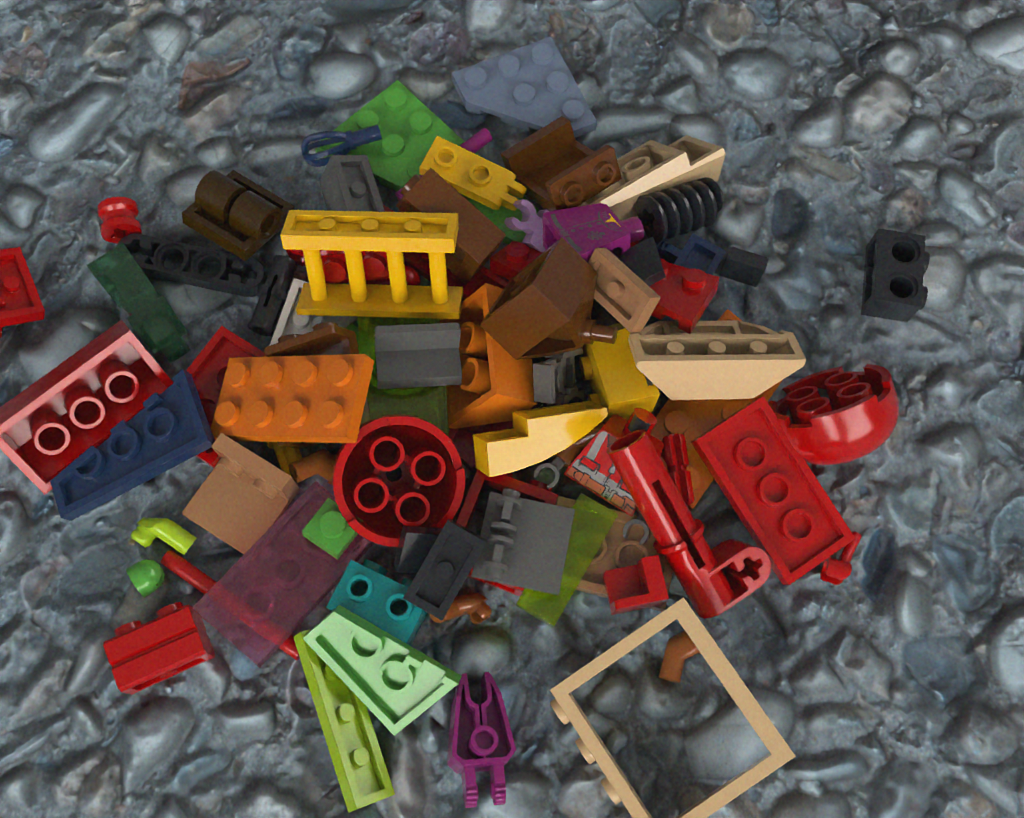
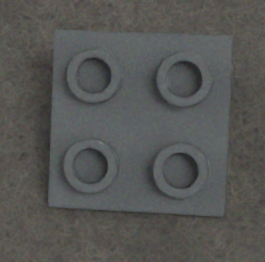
M503 489L502 494L490 492L480 535L487 539V543L474 564L471 577L559 595L575 509L519 498L520 492L512 489Z

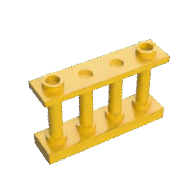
M289 210L280 234L283 249L303 251L309 283L303 284L296 307L297 315L459 319L463 287L448 286L445 253H455L459 229L458 213ZM320 250L344 251L349 284L326 283ZM361 251L386 252L390 285L366 284ZM403 252L428 253L431 286L407 285Z

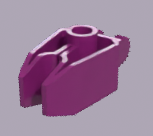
M484 672L481 677L482 704L479 707V704L474 703L470 698L467 673H462L451 706L447 765L456 774L461 773L465 808L476 807L479 795L475 772L489 771L490 795L494 805H504L506 803L504 766L515 753L516 747L502 694L489 672Z

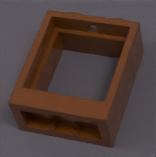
M432 168L421 178L415 174L400 192L403 197L396 205L399 212L458 213L459 229L455 253H445L446 268L465 285L490 260L506 236L501 229Z

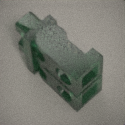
M123 243L87 264L94 277L114 302L129 315L127 320L154 354L161 350L167 360L172 363L191 350L182 338L183 335L188 333L187 329L164 296L160 297Z

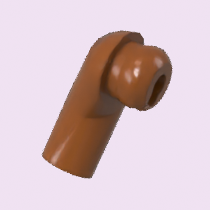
M320 449L290 463L288 466L290 474L297 483L318 474L328 480V484L332 485V472L337 455L326 449Z
M472 593L457 595L442 621L431 614L429 615L434 622L441 623L468 614L473 624H480L491 616L492 610L487 605L486 601L488 599L484 595Z
M685 630L667 641L659 678L680 683L685 659L701 654Z

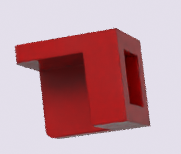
M659 555L643 557L637 565L606 570L603 574L611 615L661 606L669 599Z

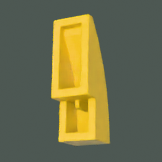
M584 401L512 412L513 429L473 434L476 468L488 477L518 471L542 462L567 449L593 430L608 416L607 407L592 401Z

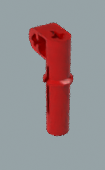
M644 429L622 436L607 448L606 452L655 538L653 543L654 549L657 553L665 555L700 618H712L722 614L760 588L768 580L771 573V562L764 550L738 539H728L710 549L703 536L705 526L700 519L693 518Z

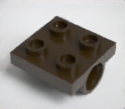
M213 170L200 180L195 191V202L182 212L183 224L246 261L283 228L289 210H295V206L235 170H232L226 176Z

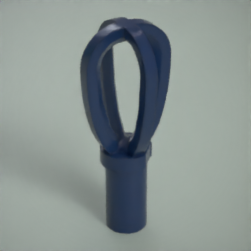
M378 125L353 132L350 130L346 131V133L341 131L317 132L303 139L301 151L309 165L321 167L327 165L330 159L328 155H346L350 150L357 149L358 146L382 140ZM325 139V140H321V141H317V142H314V143L309 144L310 142L315 141V140ZM344 142L330 149L309 154V151L312 149ZM328 156V157L323 158V159H320V160H314V159H318V158H322V157Z

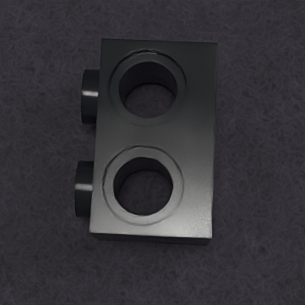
M880 228L876 231L866 246L861 315L908 322L918 310L924 308L928 289L926 286H923V276L927 271L930 260L929 252L925 251L926 236ZM894 256L900 258V259L902 260V262H900V261H898L897 259H895ZM891 290L896 291L901 296V298L895 296L891 292Z

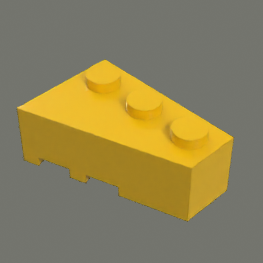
M626 328L617 331V338L614 344L594 341L592 345L584 344L581 347L584 356L579 357L583 381H590L593 393L588 395V401L607 407L608 416L603 420L604 422H607L613 414L628 420L636 408H642L652 413L660 396L658 387L656 385L648 386L645 375L636 368L628 342L630 332Z

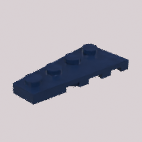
M182 369L172 378L174 383L161 394L155 392L142 403L145 408L128 422L122 420L110 430V437L100 446L88 448L50 480L60 518L72 521L211 448L215 439L192 374Z

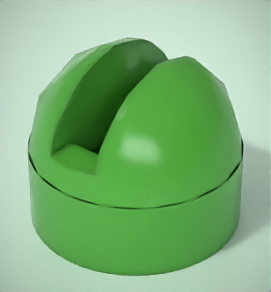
M144 559L126 569L132 583L144 598L155 592L163 584L165 578L163 568L154 560Z

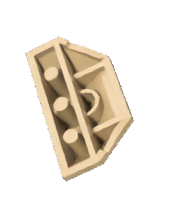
M738 320L698 321L691 334L678 329V321H657L644 327L642 332L630 333L628 338L636 368L671 400L753 399L802 368L806 362V358L793 332L781 330L777 333L765 326Z

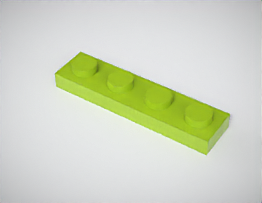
M309 630L301 631L293 638L348 813L395 795L367 707L303 640V637Z

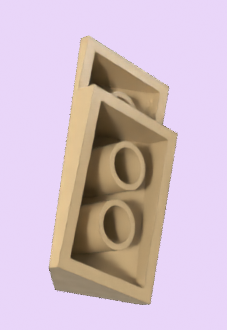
M687 135L668 146L649 140L617 159L622 179L578 207L603 203L608 205L619 220L637 216V201L640 196L656 191L660 192L663 189L672 188L673 186L685 184L693 180L697 181V179L704 177L712 178L717 182L726 155L724 148Z

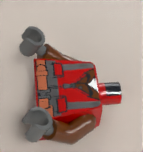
M642 408L634 409L628 420L613 414L607 422H600L587 435L567 449L553 455L554 458L550 463L539 465L534 472V478L538 476L543 468H551L555 472V479L547 486V489L552 488L559 481V471L562 467H568L564 475L632 517L636 511L639 513L637 519L630 520L625 524L623 536L627 539L631 527L640 524L644 528L645 533L639 545H643L650 539L651 531L606 451L613 442L622 436L644 429L661 457L664 444L650 435L657 423V419L651 412ZM661 457V459H662V461H663L665 467L667 468V463H666L665 460Z

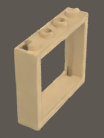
M684 597L550 689L555 699L550 701L554 712L564 725L571 722L580 738L575 740V743L581 754L589 764L597 762L606 776L601 780L605 791L616 805L622 801L632 818H652V816L571 692L675 620L679 621L769 750L767 755L675 818L709 817L796 757Z

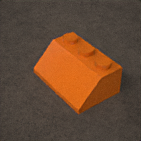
M485 283L462 302L459 319L439 320V323H460L461 328L459 353L462 382L461 385L444 386L447 428L456 429L512 421V412L529 410L538 404L534 402L532 358L514 359L480 326L503 291L502 288Z

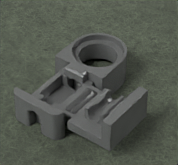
M582 348L546 356L545 358H549L548 360L533 364L534 402L547 403V407L585 401L584 389H578L575 386L574 356L582 354Z

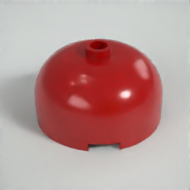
M867 364L863 367L864 371L844 372L842 366L823 370L782 388L787 393L785 398L777 402L776 400L768 401L790 444L803 456L807 463L835 465L851 462L873 452L890 437L897 424L899 401L891 374L886 368ZM818 388L826 389L829 399L820 397ZM788 408L794 424L791 423L790 417L786 416Z
M389 414L363 423L359 428L356 443L342 444L333 466L332 485L337 506L348 525L355 532L376 544L398 547L402 526L443 528L448 518H454L464 496L465 470L452 440L438 427L416 416ZM400 467L401 474L398 478L392 480L386 477V471H393Z

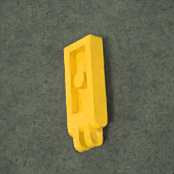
M436 136L419 167V174L424 175L432 168L460 194L493 210H499L503 206L516 211L517 208L513 205L515 201H518L516 197L523 198L527 191L525 186L515 181L516 175L513 172L439 136Z

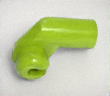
M143 517L137 522L139 524L137 528L131 532V538L143 547H149L157 537L183 555L197 539V537L168 518Z

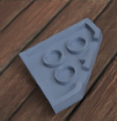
M552 37L452 72V82L468 111L481 114L483 111L501 117V122L527 131L530 127L540 130L561 116L570 120L575 138L596 130L597 120Z

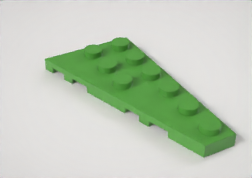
M398 80L333 130L346 133V131L351 130L353 132L378 125L382 140L358 146L357 149L350 150L346 155H367L374 178L379 180V184L396 192L403 188L415 174L420 175L419 167L436 136L458 146L465 142ZM344 142L315 148L316 153L321 152L332 147H335L337 145H340ZM462 195L506 234L502 242L506 244L512 241L522 243L527 233L522 230L513 231L504 223L505 219L509 217H515L521 222L522 212L518 208L516 211L501 206L499 210H493ZM525 196L523 198L516 197L518 200H528ZM534 205L537 214L539 209Z

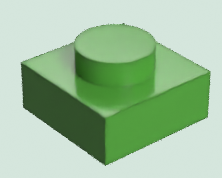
M329 497L302 530L305 538L337 560L358 535L342 516L337 503Z

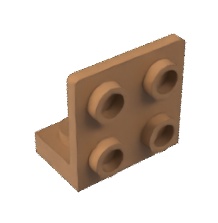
M220 433L211 447L221 459L184 508L182 514L240 553L251 558L293 501L300 488L292 476L223 433Z

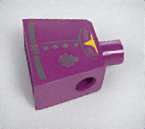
M603 203L542 213L543 247L547 250L562 237L587 263L595 248H607L618 258L630 249L631 242L642 240L644 237L643 225L637 216L619 220L608 205Z

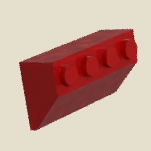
M120 320L0 407V449L45 495L52 490L50 480L88 448L100 446L110 437V430L122 420L128 422L145 408L142 404L155 392L158 394L164 392L173 384V381L126 324Z

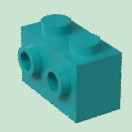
M365 559L363 565L351 560L326 608L331 612L338 605H341L411 646L427 615L426 611L403 599L412 580L403 578L400 584L386 577L388 570L375 562Z

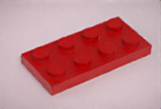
M764 396L756 398L691 441L757 546L769 556L771 568L782 585H791L856 539L803 456L790 444L777 421L776 414Z

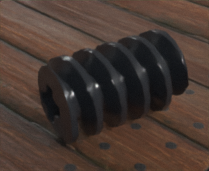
M700 178L697 181L693 180L685 184L673 186L672 188L663 189L660 192L656 191L640 196L637 201V216L641 220L648 238L654 237L655 243L662 242L665 238L671 239L678 234H687L690 230L696 231L702 227L712 226L717 219L718 212L722 209L723 192L718 183L712 178Z

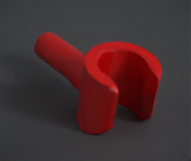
M852 532L856 539L844 547L839 559L829 557L824 560L820 572L821 580L840 585L851 574L852 564L850 562L862 538L861 534Z

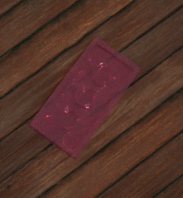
M317 481L298 498L192 607L198 615L259 669L340 582L350 561L358 562L374 545V542L358 534L337 560L303 536L302 530L329 497L336 502L335 496Z

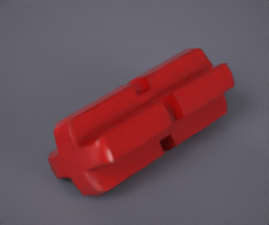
M669 434L662 439L664 444V460L667 463V470H669L671 478L688 506L694 502L691 473L689 470H686V467L689 465L686 439L683 434Z

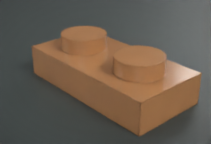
M595 248L588 262L597 272L594 299L630 333L642 332L661 297L607 248Z

